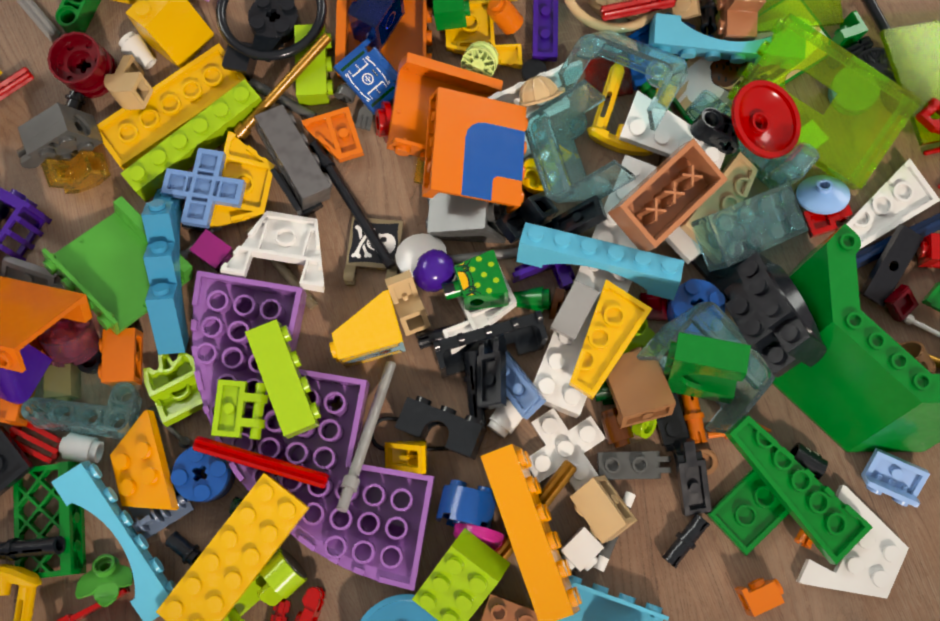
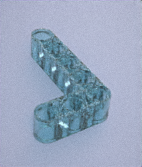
M703 90L686 109L688 117L693 122L708 107L716 108L731 117V108L708 90ZM740 140L738 141L739 149L736 152H741L758 169L756 177L762 183L778 193L801 180L820 158L818 151L807 143H800L786 155L774 159L762 158L753 154Z

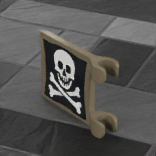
M352 217L346 266L343 275L345 285H355L357 268L387 270L385 279L398 275L397 264L391 269L385 267L356 219ZM367 218L396 263L395 254L402 241L403 221Z

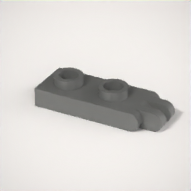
M660 451L597 453L598 475H605L608 480L661 479V473H672L671 467L660 466L662 462H671V456H660Z

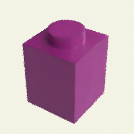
M207 229L204 230L189 249L192 254L217 272L220 271L221 266L225 262L228 263L233 257L232 247Z

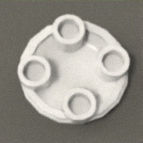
M430 234L412 235L404 239L398 246L395 254L396 264L401 273L410 270L413 277V271L417 266L418 258L423 253L436 249L442 250L447 254L446 246L441 239Z

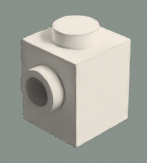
M581 527L559 549V552L562 554V559H567L571 571L576 568L581 572L583 569L586 571L590 570L598 562L599 559L596 556L604 547L585 527Z

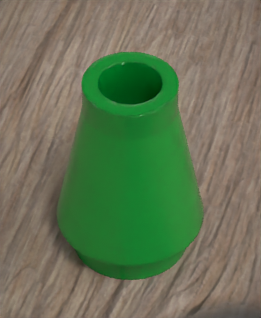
M544 286L513 292L517 300L516 307L534 311L541 310V312L551 308L550 289H544Z

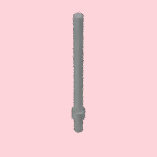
M386 361L348 475H344L341 484L342 492L336 507L340 512L346 513L348 511L353 493H356L360 484L359 475L396 367V363L392 361Z

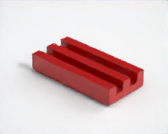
M30 421L27 422V428L57 442L58 445L55 448L22 431V426H11L9 429L10 435L21 450L48 464H55L60 455L59 444L62 439L61 437ZM17 435L51 452V457L16 440Z

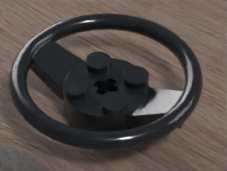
M218 0L216 6L217 26L228 45L246 57L265 62L290 58L307 49L320 35L327 16L326 0H316L317 14L310 31L297 43L279 49L284 47V43L289 42L292 38L295 40L294 25H301L294 0H255L248 12V21L254 34L252 47H249L240 42L228 27L226 9L229 0Z

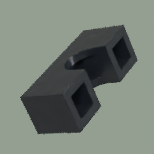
M417 396L416 400L407 397L396 423V429L426 440L429 431L434 426L446 425L449 437L445 448L470 459H476L487 431L484 426L480 425L482 420L470 415H466L465 419L456 416V410L441 405L440 409L431 406L432 401Z

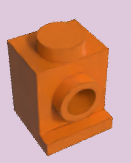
M762 577L749 582L748 589L741 586L734 588L746 614L753 617L785 603L781 596L784 594L783 588L776 578L764 580Z

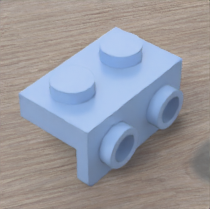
M875 448L861 473L866 488L877 495L887 494L891 496L892 500L902 506L907 507L909 504L916 508L920 505L917 496L930 476L927 469L878 448Z

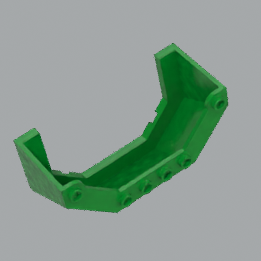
M844 224L816 246L788 275L804 299L817 325L822 341L827 348L825 355L814 366L809 367L801 362L779 378L773 376L766 364L764 366L765 378L845 452H874L875 448L885 452H924L940 442V374L930 373L860 309L856 253L860 250L861 240L856 232L847 224Z

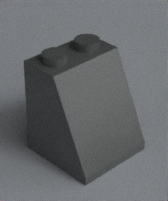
M440 192L433 198H427L429 212L426 218L427 233L431 236L448 241L505 243L506 237L495 223L500 217L507 215V205Z

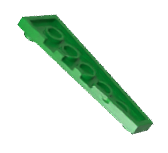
M749 415L743 416L725 433L735 448L830 564L837 565L873 528L853 508L837 498L833 490L814 477V473L799 464L794 459V455L785 447L780 446L778 441Z

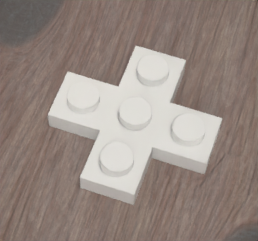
M554 408L531 422V425L545 445L530 455L532 467H529V470L533 477H537L539 483L555 473L565 460L570 461L577 468V471L569 480L575 492L590 479L599 476L584 453L606 439V437L591 416L570 430L567 429Z

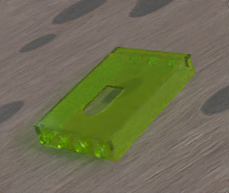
M790 13L784 19L779 18L771 29V32L774 34L769 41L764 40L756 51V54L759 56L754 64L750 62L742 72L741 76L744 79L739 86L735 84L728 93L727 98L730 100L726 107L731 110L736 93L752 81L767 80L779 85L791 96L800 115V137L792 150L832 177L843 181L850 189H862L922 100ZM802 70L837 93L823 115L787 91L785 79L791 71Z

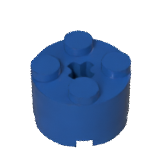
M690 279L678 287L674 300L668 299L667 318L671 328L678 334L682 332L702 336L708 333L720 323L724 316L726 301L724 294L715 285L705 280ZM693 305H695V306L697 307V310H698L697 313H695V312L693 311V309H694V306H693Z
M193 446L179 455L174 463L171 474V482L174 484L177 492L182 497L195 502H212L223 498L230 491L235 480V474L227 460L194 451ZM203 469L208 475L206 479H202L200 474Z
M451 480L449 485L443 486L436 520L441 522L443 517L447 519L446 525L454 527L455 523H465L491 529L496 507V499L492 488L478 486V489L467 487L466 482Z

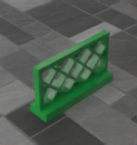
M65 461L58 462V464L35 466L27 473L36 479L29 490L23 486V477L13 485L14 538L24 540V534L29 528L37 535L36 538H48L46 536L47 533L55 525L59 528V535L66 541L65 551L58 555L60 557V570L54 571L47 564L54 554L45 555L43 559L40 556H30L38 564L33 572L37 573L40 578L86 573L84 508L73 503L66 506L56 489L45 480L51 471L58 470V477L80 464V462ZM40 485L49 492L41 503L33 496ZM53 497L59 501V509L54 515L46 508ZM28 500L37 507L29 518L24 514V505ZM41 512L50 520L42 531L33 523ZM22 557L14 561L15 566L25 568V561L28 557Z

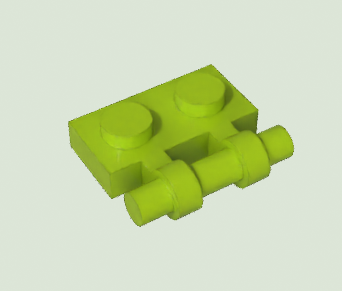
M218 379L211 435L242 438L243 427L251 428L249 439L261 440V431L265 429L266 421L263 420L264 406L268 404V395H266L264 383H256L255 393H247L248 382ZM246 402L254 403L252 418H244Z

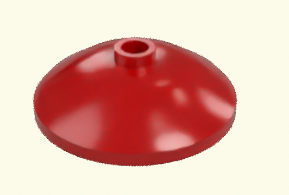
M767 80L752 81L736 93L731 107V119L735 133L741 143L753 154L762 158L774 159L789 153L796 146L801 132L799 111L791 96L782 87Z

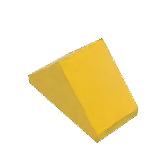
M427 440L385 442V468L425 474L428 468Z

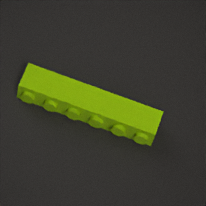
M245 79L120 174L133 190L147 202L155 195L157 189L162 187L167 168L187 171L194 166L198 148L214 150L224 143L228 131L234 132L233 128L239 122H243L262 102L261 97Z

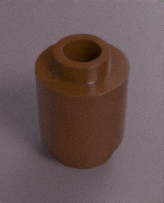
M612 408L601 412L602 419L600 422L608 445L614 444L616 449L631 444L629 439L633 438L634 434L631 426L620 429L617 422L618 410L617 408Z

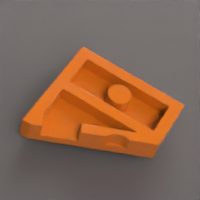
M348 106L302 120L304 128L339 163L364 156Z

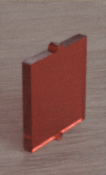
M626 54L583 60L584 83L587 84L589 100L601 98L609 70L617 61L624 64L625 71L617 96L633 94L631 73Z

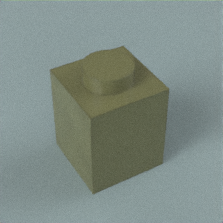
M71 363L49 365L43 375L44 398L54 401V405L72 404L74 399H81V370Z

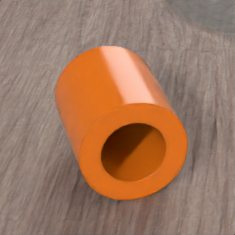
M510 0L489 1L487 14L504 34L510 35L520 29L524 20L523 16Z

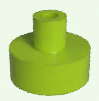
M657 419L632 425L633 434L644 439L649 438L656 428Z

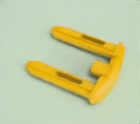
M617 61L609 70L592 126L587 128L588 135L594 142L618 153L634 156L652 155L654 152L619 140L624 124L618 125L616 135L607 131L625 73L624 64ZM666 75L659 81L653 100L666 109L674 87L671 76ZM610 96L611 99L606 115L601 117L606 97Z
M0 564V596L10 595L12 584L19 586L13 621H32L36 589L39 585H42L41 578L37 573L26 568L11 564Z

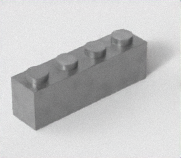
M282 104L255 115V129L302 211L330 199L331 188L333 187L332 181L327 173L323 174L317 155L314 152L311 153L308 149V141L304 133L298 132L293 114L291 112L287 113Z

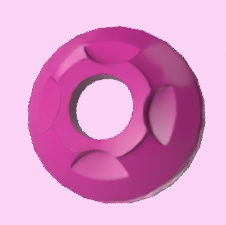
M455 523L453 535L455 539L466 528L494 551L502 545L504 540V534L489 528L465 523Z

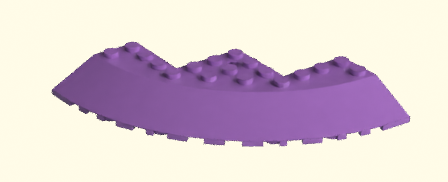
M197 270L192 298L193 319H191L193 346L191 348L195 364L194 375L203 403L202 408L207 415L211 428L218 379L248 382L247 393H255L256 383H264L245 331L277 319L282 326L287 325L292 340L288 343L291 351L296 350L307 293L303 288ZM299 369L301 377L306 376L312 391L308 393L311 403L316 402L322 417L318 418L319 427L289 439L284 437L268 396V404L264 406L263 420L266 421L265 429L261 431V440L249 439L251 428L243 427L242 438L214 436L215 441L327 473L329 475L327 486L319 488L228 461L231 470L248 491L252 489L263 473H268L310 507L290 534L311 551L361 576L380 583L415 590L435 477L363 464L359 475L360 484L357 492L353 493L348 511L344 513L336 509L342 492L341 484L344 475H348L360 440L370 388L367 380ZM337 399H340L343 405L335 411L331 404L336 403ZM246 402L244 418H252L254 403Z

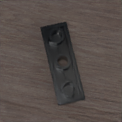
M899 224L859 294L884 307V301L892 294L924 237L907 226Z

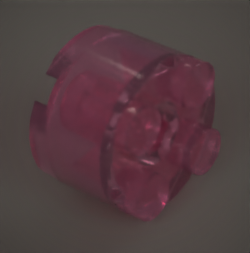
M62 318L37 337L43 353L52 359L50 364L56 367H65L64 364L72 362L74 366L80 365L91 359L99 349L98 342L100 338L92 319L82 323Z

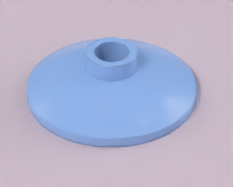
M816 175L806 178L798 185L796 190L798 203L807 211L821 215L834 214L843 210L848 205L851 196L848 186L843 181L827 175Z

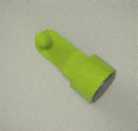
M279 548L223 621H245L241 619V616L259 600L269 606H276L283 598L287 599L307 581V575L302 566L289 552Z

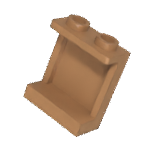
M637 347L628 353L622 354L606 378L607 385L618 410L617 422L620 429L672 415L676 401L653 347Z

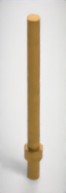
M325 32L252 113L233 128V133L236 134L239 140L242 138L245 140L251 133L250 129L255 125L254 116L269 110L332 41Z

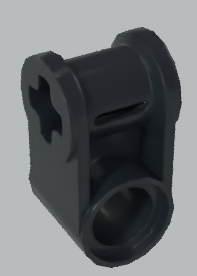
M708 107L692 123L690 131L697 140L715 147L725 154H734L738 151L739 138L735 133L730 116L716 108Z

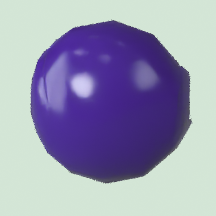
M432 249L423 253L418 258L417 266L413 271V277L417 285L426 292H437L443 289L442 284L450 283L454 278L455 266L453 259L442 250Z

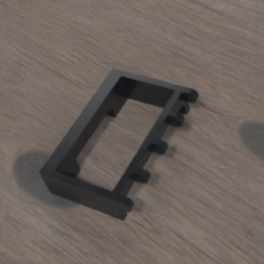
M541 310L522 317H514L494 325H486L483 328L466 333H458L445 339L432 341L441 377L445 378L465 372L462 352L479 351V341L488 338L491 340L493 349L494 337L502 334L506 339V345L514 343L518 356L542 350L548 336ZM464 346L457 353L451 354L450 349Z

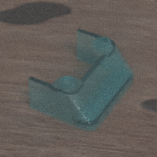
M611 30L590 33L579 38L558 72L562 87H565L566 90L564 93L570 95L590 60L598 56L646 75L648 84L658 88L657 93L647 108L650 129L656 131L688 75L686 61L682 57Z
M585 79L527 117L528 127L525 135L545 195L556 203L585 201L594 195H598L602 199L636 179L632 172L616 160L586 176L574 139L581 136L587 128L588 122L585 113L605 101L606 98Z
M700 302L662 326L636 357L639 360H660L669 350L671 341H677L679 332L748 344L739 328L718 305L713 302ZM752 348L750 349L747 374L742 382L737 381L735 396L731 404L715 401L721 408L705 426L707 431L726 433L743 416L747 415L774 382L775 376H773L759 352Z

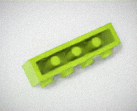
M276 319L245 331L283 436L289 439L319 427L318 418L322 416L317 403H311L308 393L312 390L307 377H301L298 367L302 366L297 351H291L288 342L292 340L287 325L282 326Z

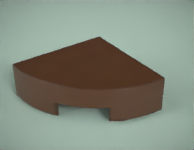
M555 288L548 319L554 320L564 302L565 289Z

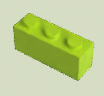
M313 24L294 25L295 43L300 41L310 31ZM325 24L318 38L307 49L295 55V64L324 34V32L332 39L331 33H327ZM332 41L296 79V97L299 104L303 106L330 104V95H334L333 79L329 80V72L333 71L332 56L328 55V49L333 47Z

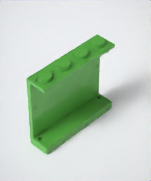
M122 196L113 201L115 211L113 214L56 253H50L46 248L42 249L45 260L42 263L47 271L52 275L56 273L62 279L60 282L66 290L86 294L90 310L98 316L97 320L105 330L110 328L116 335L148 312L145 299L150 287L143 259L148 242L142 217ZM180 254L181 285L183 286L193 279V268Z

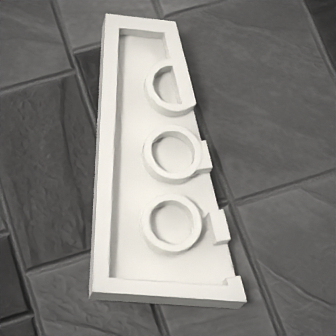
M637 90L619 140L669 157L678 147L694 137L691 134V125ZM694 138L720 169L725 153Z
M909 158L846 224L860 237V249L898 227L899 224H903L936 204L940 199Z

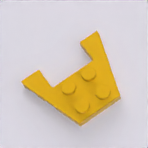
M469 0L471 16H466L467 27L445 30L446 51L464 55L466 49L472 43L485 41L496 48L499 54L498 64L522 69L521 44L495 45L494 22L487 14V6L490 0Z

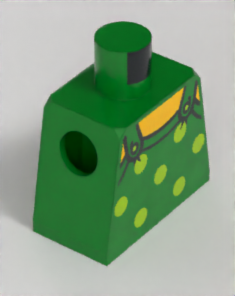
M494 250L487 251L457 264L454 267L456 281L442 284L445 299L449 300L461 296L466 310L509 305L508 290Z

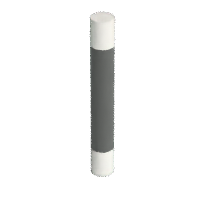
M626 491L622 500L630 510L636 495ZM619 536L603 544L604 548L600 551L599 560L594 565V568L602 572L605 571Z

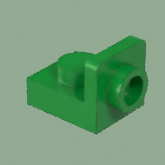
M856 10L852 11L840 23V28L834 32L835 36L827 44L832 52L840 50L855 41L858 42L868 31L867 26Z

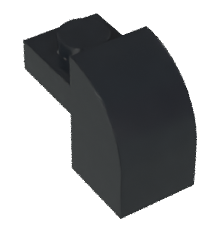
M542 191L528 197L521 207L500 217L495 224L510 244L520 240L525 222L543 226L559 210L547 194Z

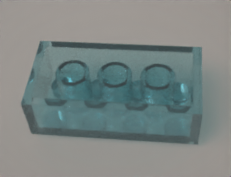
M790 181L690 222L709 272L734 265L747 259L756 251L758 253L763 252L809 231Z

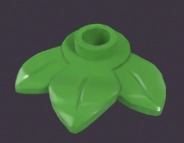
M110 554L100 555L93 561L91 571L79 579L75 596L77 599L94 595V599L100 606L107 607L117 599L120 587L132 585L133 573L128 566L121 565L117 557Z

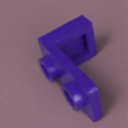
M522 264L514 269L515 272L512 273L511 280L513 283L551 269L559 288L566 291L571 289L575 275L571 266L566 264L543 265L542 268Z

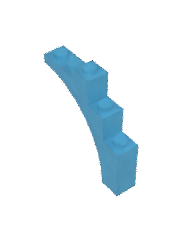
M162 187L157 189L153 200L145 204L141 214L148 242L143 259L150 285L145 303L158 355L185 353L189 340L180 270V225L184 199L163 196L161 194Z

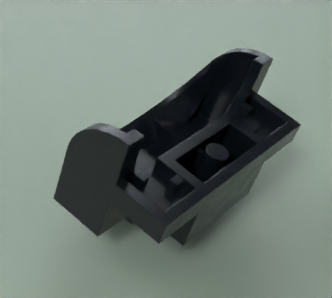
M756 251L735 267L740 278L723 290L729 299L725 306L747 344L751 345L753 350L761 354L773 376L779 378L801 362L809 367L814 366L823 358L827 348L822 341L820 332L804 299L791 278L781 266L771 262Z

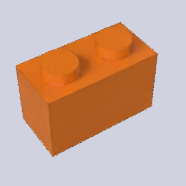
M126 328L116 335L111 329H103L102 337L99 339L102 362L98 365V376L101 379V383L109 386L142 385L143 332L136 328Z

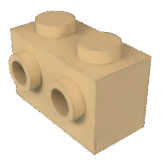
M605 475L593 477L570 496L576 512L585 518L590 526L592 535L600 540L601 543L614 540L637 521Z

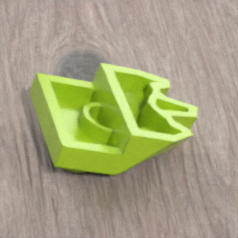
M186 352L178 353L175 361H172L168 354L158 355L159 367L157 370H153L151 367L143 369L145 387L149 397L155 402L161 421L166 427L203 409L201 395L198 391L194 375V358Z

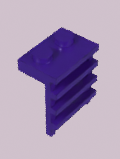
M0 187V201L14 210L0 231V250L12 257L26 261L22 256L28 248L34 249L35 246L31 244L36 235L39 237L43 235L40 229L45 222L50 224L52 219L36 208L38 205L27 199L22 193L13 188L8 192ZM16 222L30 231L25 239L11 231ZM7 235L21 244L17 252L2 245Z

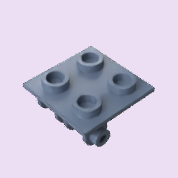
M168 464L169 471H170V475H171V474H172V469H171L170 465ZM175 487L174 491L179 506L178 510L128 507L135 520L133 524L136 532L141 531L146 540L194 510L191 502L182 497Z

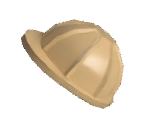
M544 76L532 77L521 86L519 105L531 106L546 102L566 91L565 87H557L552 80Z

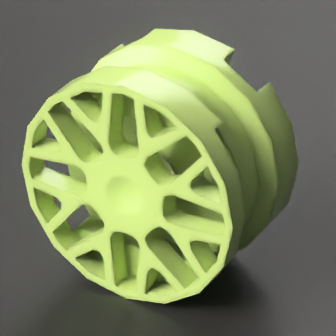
M474 42L466 49L461 60V68L492 77L499 63V54L496 48L488 42Z

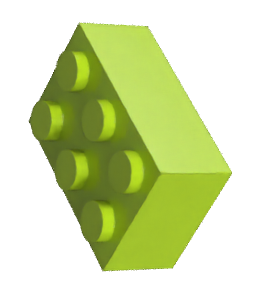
M464 528L412 600L438 621H469L499 583L511 563Z

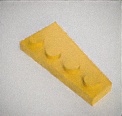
M606 279L569 385L593 400L650 314L652 308Z

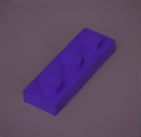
M533 0L532 59L557 61L558 0Z

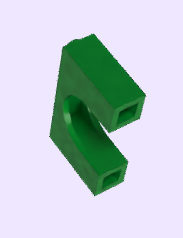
M679 332L677 341H671L664 367V375L671 392L731 404L735 396L737 381L742 382L747 374L751 345Z

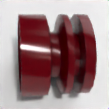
M82 32L66 33L56 39L49 49L47 58L49 70L56 79L72 91L83 94L85 98L92 99L101 97L109 92L104 85V78L106 74L115 73L117 62L92 37Z

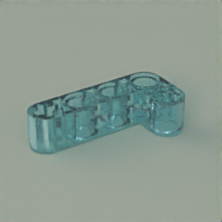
M120 382L112 388L107 406L32 397L23 403L21 414L29 423L39 429L123 439L138 419L142 398L131 383ZM132 393L129 400L121 402L124 395ZM70 412L66 420L60 421L64 413ZM98 415L94 423L87 424L92 416ZM125 419L121 427L114 428L118 420Z

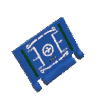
M367 38L333 68L374 115L376 109L381 108L382 101H391L394 98L396 87L394 82L397 80L398 73L376 47L368 53L365 48L371 41Z

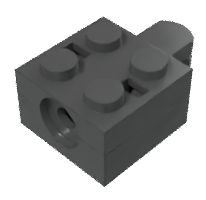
M57 102L18 127L24 146L17 150V154L24 168H36L46 161L66 166L72 164L81 155L92 152L96 146L103 143L93 115Z

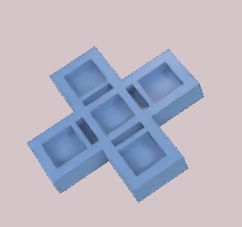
M198 148L193 172L166 169L161 194L166 197L186 200L181 217L183 225L209 229L215 204L241 208L246 182L241 179L222 177L226 159L225 152Z

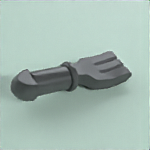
M365 104L359 109L355 128L370 131L373 113Z

